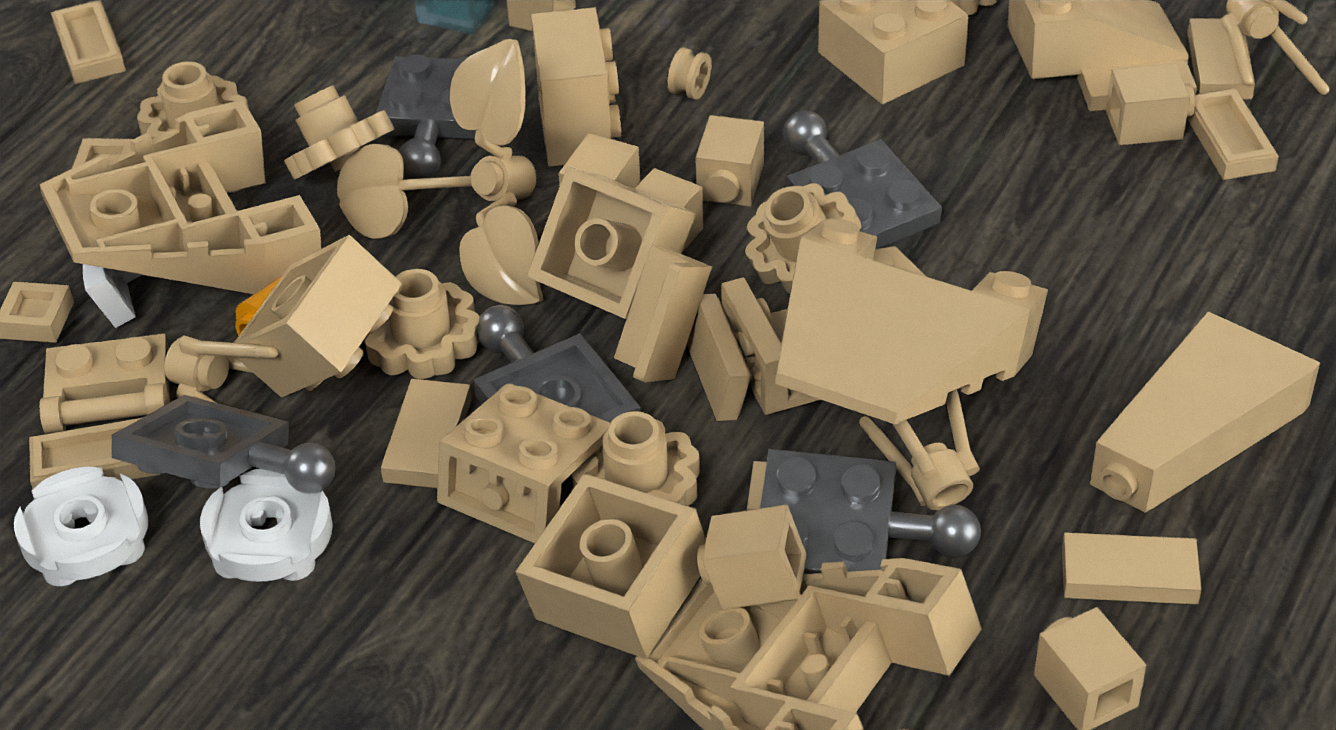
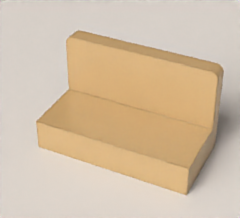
M650 246L614 359L635 367L633 374L635 379L644 383L675 379L712 266L663 246Z

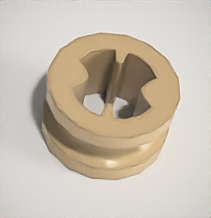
M684 47L680 48L670 65L668 73L669 92L680 95L683 91H686L687 97L690 99L698 100L701 98L711 74L710 55L700 52L693 56L692 50Z

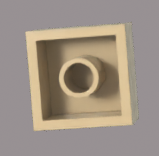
M822 0L819 2L818 52L877 101L885 104L965 65L969 15L950 0Z
M596 7L531 14L538 96L548 167L565 165L588 133L609 139L621 137L618 104L609 105L615 103V95L619 94L616 62L613 61L611 34L609 28H599Z
M567 166L527 277L627 319L650 246H663L681 254L696 213L602 175Z
M348 235L291 264L234 342L273 346L278 349V356L273 359L236 358L281 398L303 388L311 391L323 380L334 375L337 378H342L360 361L363 351L359 346L367 334H371L379 329L391 315L393 307L389 302L402 283L352 236Z
M584 473L520 564L516 574L536 620L647 659L700 577L697 553L699 546L705 544L706 539L695 508Z

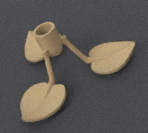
M507 39L474 53L465 59L455 71L450 86V103L456 122L463 129L476 130V144L494 156L482 158L472 169L471 176L403 180L404 164L398 150L383 144L366 145L353 152L343 164L338 178L337 194L340 199L339 205L344 215L356 231L368 238L383 239L397 233L406 220L408 201L404 190L472 186L482 198L495 202L477 213L476 222L479 227L468 231L460 242V262L464 275L476 291L491 300L510 305L537 304L544 300L540 282L527 277L539 241L534 225L528 215L521 209L513 206L516 205L517 200L525 199L533 192L536 185V172L529 159L524 156H512V149L510 147L498 146L509 144L517 136L525 112V74L518 40Z

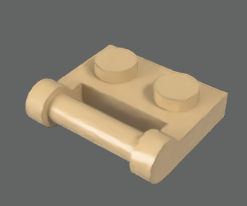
M166 333L46 348L43 398L40 399V418L44 433L51 434L65 431L67 425L145 416L169 404L170 381L166 378L164 371L165 358L169 350Z

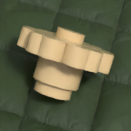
M180 62L165 70L163 81L157 89L158 96L147 98L141 102V111L138 113L137 119L141 135L147 133L154 139L175 129L174 119L189 112L242 99L247 108L248 104L244 96L238 95L234 82L223 81L220 77L211 76L206 72L204 66L199 63Z
M334 85L294 104L300 116L296 119V122L309 147L285 159L284 162L294 180L329 162L336 172L342 169L343 164L353 152L361 146L394 130V127L385 110L358 121L346 96L339 97Z
M811 183L803 187L791 186L779 189L759 206L756 215L747 224V230L752 241L747 245L745 253L763 283L771 285L781 282L785 291L790 293L800 238L820 221L828 219L847 220L856 224L860 231L861 221L853 206L849 204L845 194L833 192L825 195L819 184Z
M410 269L396 276L402 284L389 302L393 307L391 315L379 329L371 334H367L363 340L366 343L370 363L380 367L386 374L397 375L408 370L416 379H427L434 375L450 373L454 369L455 359H466L476 353L477 344L479 343L477 328L480 316L475 312L473 296L470 293L461 290L460 287L451 282L442 284L430 271Z
M632 411L620 414L611 421L609 428L603 436V445L572 473L573 489L585 473L689 506L697 498L696 478L700 474L699 452L691 445L690 438L685 433L670 432L665 434V427L661 421L654 419L647 413Z

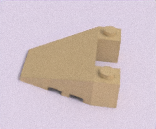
M243 99L184 114L174 119L175 129L152 139L149 134L145 133L130 141L131 150L109 161L101 154L40 184L44 201L74 263L255 294L282 276L291 264L321 249L320 228L300 195L239 211L236 210L227 193L237 192L243 188L265 183L261 129Z
M842 219L822 220L800 238L775 379L776 385L892 424H897L944 405L948 392L961 388V392L969 395L981 390L983 379L996 374V378L1002 381L1014 377L1032 356L1048 289L1032 285L1030 279L1026 276L1010 271L989 272L972 291L873 260L877 237L860 232L856 224Z
M906 558L882 559L880 565L882 570L848 572L845 562L822 563L821 573L803 574L799 599L724 610L720 606L712 584H705L701 578L686 597L649 657L644 659L637 656L635 660L639 669L703 730H863L856 712L891 663L949 676L982 628L962 570L959 568Z

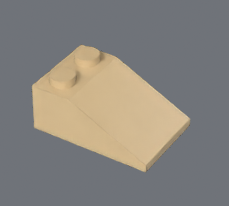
M1009 0L1008 29L1031 79L1081 74V69L1179 59H1185L1188 64L1189 54L1160 4L1151 0Z

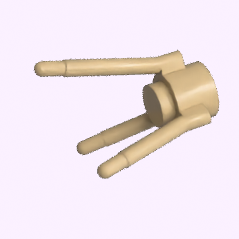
M1286 0L1227 1L1226 10L1228 14L1221 19V23L1229 33L1238 70L1245 86L1253 84V76L1242 33L1256 39L1271 35L1320 94L1325 95L1329 92L1328 85L1319 76L1318 72L1278 26L1279 11L1298 24H1305L1307 22V16Z
M184 335L173 342L167 352L164 364L165 376L170 382L179 384L176 391L177 398L187 395L216 403L203 394V392L219 388L224 383L229 369L253 373L236 357L273 359L278 356V349L273 346L203 341Z
M957 389L948 392L946 398L956 452L947 449L944 443H933L923 447L907 420L893 424L912 455L911 463L913 467L868 416L861 417L859 421L860 426L889 461H896V470L912 487L920 505L927 506L930 510H940L943 507L956 505L964 500L973 489V482L969 476L976 474L980 470L970 451Z

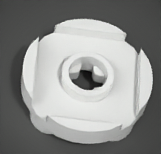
M88 466L62 471L39 483L32 490L34 500L26 507L24 513H22L21 507H19L14 519L15 535L27 563L32 568L43 573L44 579L51 585L66 586L76 580L96 577L120 565H128L137 561L145 550L143 538L148 529V515L142 494L133 480L121 473L122 481L115 477H106L102 468ZM80 517H87V520L91 523L83 528L73 529L75 528L74 520Z
M261 468L251 470L239 475L240 485L232 487L225 494L222 487H220L209 497L201 513L200 528L205 548L212 559L214 569L222 577L238 578L247 581H271L281 578L290 581L300 580L307 577L314 570L315 559L323 553L330 541L333 528L328 498L323 490L321 493L312 494L299 492L288 483L284 474ZM274 517L277 519L278 525L270 529L258 530L252 528L254 526H262L266 518Z

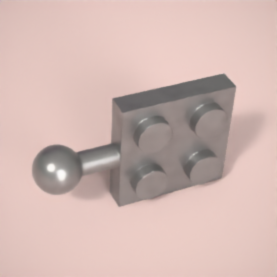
M410 55L394 58L376 113L385 110L394 127V130L385 135L414 136V139L405 142L399 149L403 159V176L405 178H432L438 172L441 159L439 151L435 146L437 137L475 139L476 130H466L458 125L453 116L450 103L452 78L459 65L468 57L446 59Z
M804 110L796 112L788 118L783 130L786 144L797 153L810 154L817 164L788 175L786 187H803L807 184L817 183L822 187L825 195L833 192L845 194L849 204L853 206L861 221L860 232L877 237L875 250L940 223L941 205L882 139L839 155L826 140V124L818 114Z
M497 305L488 308L481 314L477 328L479 341L490 351L504 353L511 362L506 366L474 379L475 394L481 404L487 401L504 385L513 384L529 388L536 394L569 407L580 408L588 414L610 423L620 414L632 411L641 412L639 404L580 333L534 353L522 338L524 333L523 321L514 309Z
M187 395L179 397L112 434L113 459L135 464L139 470L145 473H168L191 480L193 485L201 488L223 487L253 466L284 474L288 483L295 490L307 494L324 490L332 482L335 475L334 458L322 445L304 443L292 450L283 448L288 445V421Z
M768 449L760 509L788 505L807 554L803 574L821 573L822 563L845 562L848 572L882 570L880 565L882 559H886L888 537L929 541L940 553L949 557H961L970 553L977 546L981 535V527L976 515L963 506L949 505L938 510L933 516L891 512L896 461Z

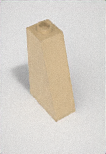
M1208 311L1096 442L1090 485L1116 500L1123 501L1145 513L1304 413L1311 402L1320 362Z

